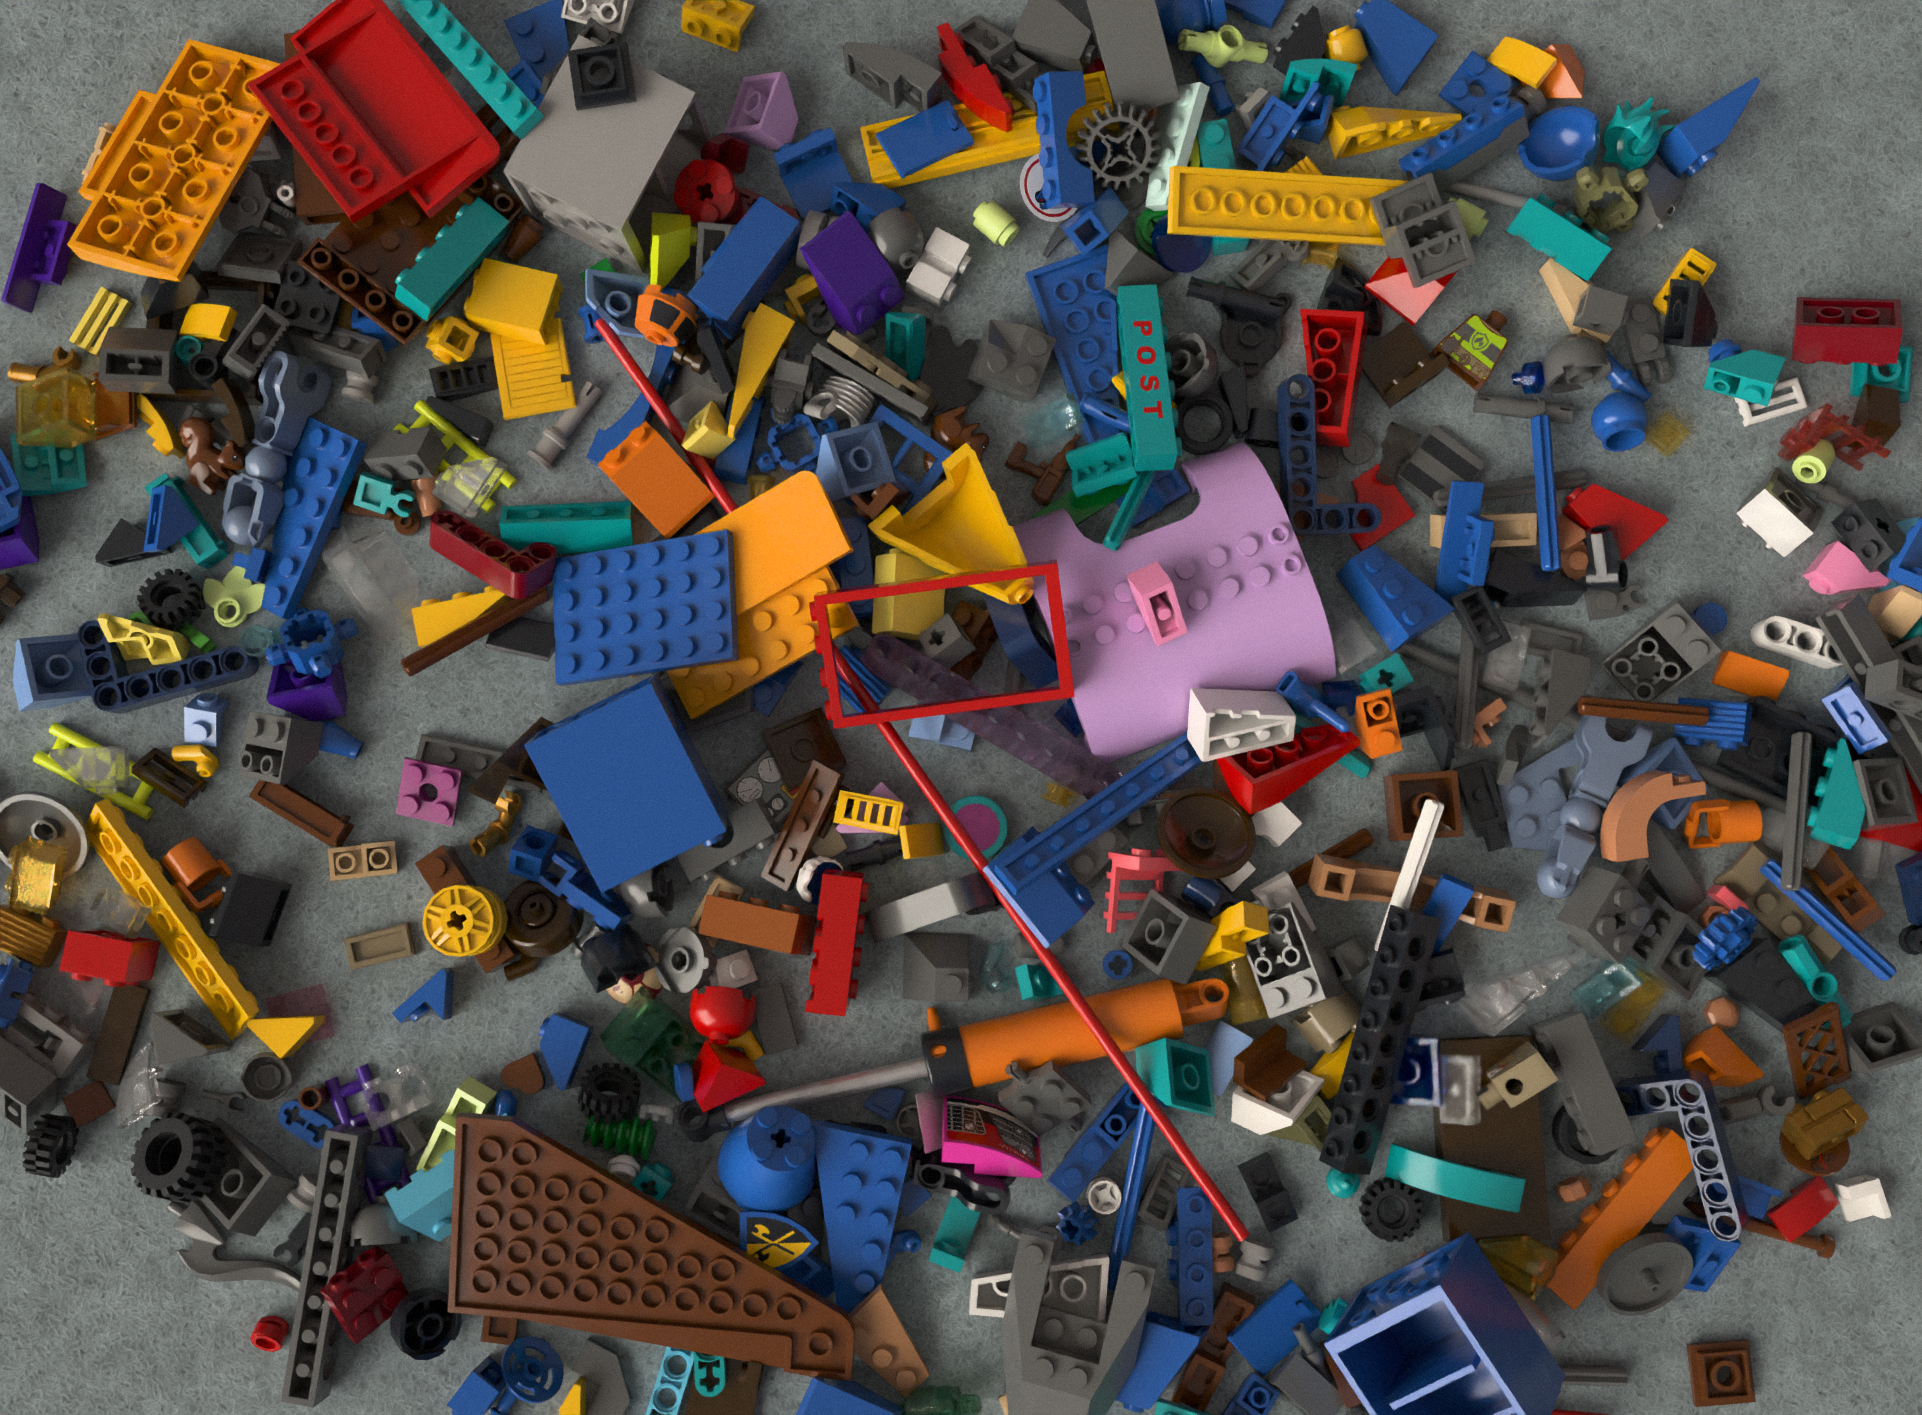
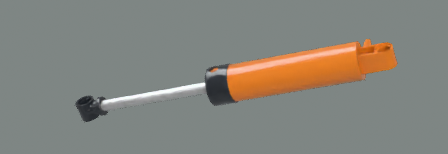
M1160 978L1084 996V998L1120 1050L1125 1053L1163 1038L1175 1041L1183 1039V1027L1223 1017L1227 1013L1229 1006V988L1225 982L1217 978H1209L1188 984ZM1210 995H1216L1221 1000L1210 1002L1206 998ZM1069 1000L942 1028L937 1009L930 1007L927 1009L929 1031L923 1032L920 1035L924 1057L724 1103L704 1113L696 1099L685 1101L676 1112V1120L684 1135L690 1141L703 1142L714 1133L731 1130L732 1122L745 1120L758 1113L764 1107L787 1106L796 1108L927 1076L933 1096L935 1098H942L971 1091L973 1088L1013 1079L1005 1071L1009 1063L1012 1065L1011 1062L1013 1061L1017 1062L1023 1070L1030 1071L1043 1066L1051 1060L1061 1068L1108 1057V1055ZM703 1116L698 1124L689 1125L694 1117Z

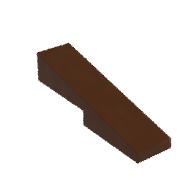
M1223 1283L1213 1305V1324L1204 1325L1210 1327L1209 1333L1188 1360L1170 1401L1180 1404V1401L1194 1409L1205 1411L1226 1370V1362L1234 1348L1227 1339V1335L1253 1312L1255 1308L1253 1295L1229 1283Z

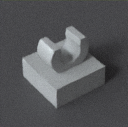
M1261 87L1254 93L1247 92L1245 94L1247 101L1242 106L1237 103L1235 104L1237 116L1243 120L1248 131L1271 97L1269 91Z

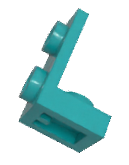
M951 1196L931 1247L928 1261L960 1273L965 1261L967 1247L981 1212L970 1210L958 1198Z

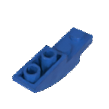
M1127 1082L1119 1088L1065 1153L1063 1160L1046 1180L1071 1203L1076 1201L1113 1151L1120 1147L1136 1126L1140 1100Z

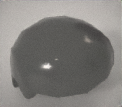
M261 1052L252 1056L244 1064L240 1076V1084L247 1096L255 1101L274 1102L288 1092L293 1081V1069L287 1058L280 1059L274 1052ZM274 1070H275V1071L277 1072V1074H278V1080H277V1081H276V1077H275V1072H274Z

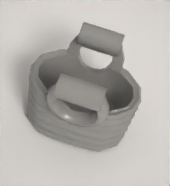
M830 375L825 384L805 404L804 413L822 420L833 416L839 427L844 421H850V428L864 423L867 414L873 407L875 398L867 388L858 382Z

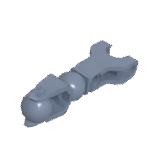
M283 351L273 352L267 357L259 376V389L263 396V405L254 430L255 438L251 442L258 446L252 449L245 458V468L248 475L240 473L239 475L231 476L226 489L223 503L224 515L220 532L238 545H253L255 548H259L263 544L269 528L275 524L284 506V492L281 490L282 487L274 484L280 481L287 473L285 455L292 457V451L299 443L308 417L324 406L331 387V376L325 369L319 366H307L298 375L299 364L297 360ZM317 378V382L315 386H313V382ZM257 492L254 507L249 506L255 493Z
M1581 716L1574 733L1575 745L1581 755L1580 765L1568 795L1570 800L1560 810L1561 826L1556 827L1551 832L1547 842L1544 861L1537 870L1536 881L1541 894L1556 899L1567 898L1577 887L1580 878L1579 873L1596 846L1595 837L1592 835L1597 833L1601 827L1603 819L1601 809L1607 808L1623 768L1635 764L1645 757L1653 734L1651 727L1644 724L1634 726L1628 730L1623 741L1619 742L1608 736L1605 729L1607 717Z

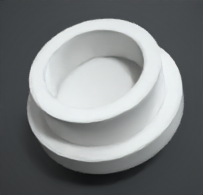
M619 1155L608 1161L607 1170L625 1182L632 1184L640 1173L641 1167L633 1157Z

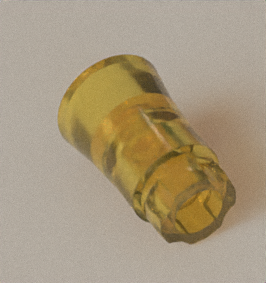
M1247 954L1223 963L1224 973L1222 975L1224 982L1229 988L1231 1026L1269 1017Z

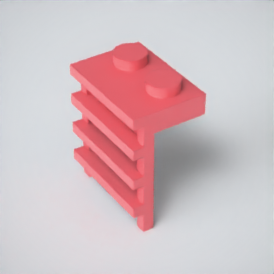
M1131 848V852H1108V859H1112V869L1106 875L1107 879H1111L1110 891H1105V898L1109 899L1108 911L1103 912V918L1107 919L1106 932L1116 933L1117 920H1134L1139 912L1118 911V900H1145L1149 893L1119 891L1120 880H1154V889L1163 892L1164 871H1182L1166 857L1161 848H1156L1155 853H1151V849Z

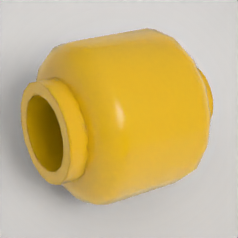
M1346 25L1326 34L1325 59L1353 63L1357 65L1356 71L1360 70V62L1364 61L1368 56L1361 31L1355 28L1351 29L1350 25Z

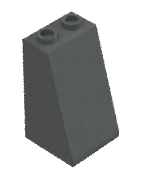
M1086 0L1116 110L1117 101L1119 100L1123 101L1124 111H1127L1131 102L1135 103V113H1138L1143 108L1148 110L1180 100L1155 0Z

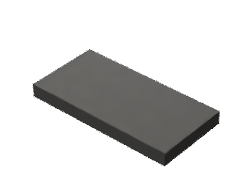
M816 343L811 351L812 356L821 366L840 377L858 382L867 388L873 396L921 424L929 425L933 419V414L929 407L819 343Z

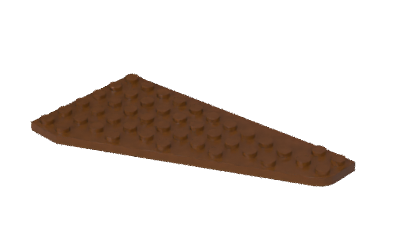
M460 1112L456 1116L448 1294L449 1313L522 1319L747 1362H758L764 1365L784 1368L783 1372L851 1381L855 1326L851 1317L841 1307L516 1117Z

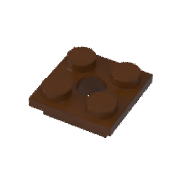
M1739 1339L1686 1344L1693 1405L1695 1407L1756 1402L1749 1340ZM1722 1366H1728L1730 1370L1728 1379L1724 1382H1718L1716 1378L1718 1369Z

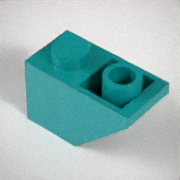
M1753 349L1711 362L1704 389L1768 407L1780 380L1786 358Z

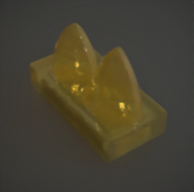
M1635 971L1599 1024L1620 1040L1629 1044L1666 990L1640 971Z

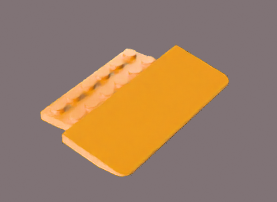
M798 472L694 534L726 529L733 533L739 660L667 671L691 719L699 718L816 651L814 636L819 634L818 622H812L809 602L814 601V595L817 592L841 589L829 565L851 553L854 549L819 477L813 472ZM848 602L827 605L833 641L860 626ZM639 675L629 676V677H630V678H635V677H637V676H639Z

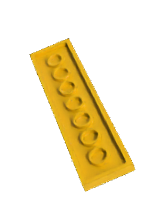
M1172 166L1169 171L1167 234L1386 246L1369 198L1408 181Z
M108 798L95 803L86 822L90 844L230 1040H233L246 1030L247 1021L254 1019L260 1011L255 996L250 991L244 989L239 982V976L235 968L230 964H226L220 955L217 943L212 938L206 936L201 929L197 915L192 911L189 912L183 904L179 890L174 885L168 883L163 876V870L159 862L151 859L144 849L141 837L137 833H133L125 823V816L120 808L114 807Z

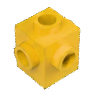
M457 316L441 318L438 321L434 320L429 326L426 337L429 339L425 347L433 352L432 356L442 363L450 364L465 361L474 351L475 341L479 332L469 327L465 320Z

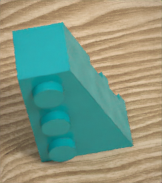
M1540 193L1538 197L1532 194L1506 231L1514 236L1517 234L1529 242L1531 247L1538 251L1541 250L1553 258L1555 262L1588 282L1611 251L1612 246L1608 244L1611 238L1596 228L1589 232L1580 226L1584 220L1567 210L1565 215L1554 208L1557 203L1545 194Z

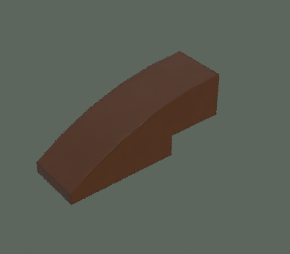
M1809 833L1806 834L1803 867L1849 925L1857 933H1860L1887 915L1830 844L1808 838Z

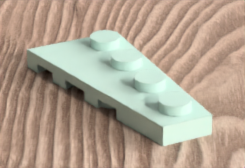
M1202 82L1177 86L1180 100L1158 106L1159 110L1155 129L1160 130L1161 136L1154 141L1160 142L1162 149L1153 152L1159 156V162H1151L1153 173L1149 175L1145 206L1153 211L1168 210L1170 167L1187 166L1210 88Z

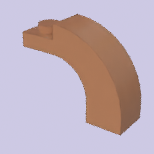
M1653 770L1640 774L1625 783L1609 802L1602 819L1600 830L1602 858L1622 862L1649 857L1647 826L1653 812L1660 805L1670 800L1706 795L1705 781L1691 779V774L1672 775L1671 772Z

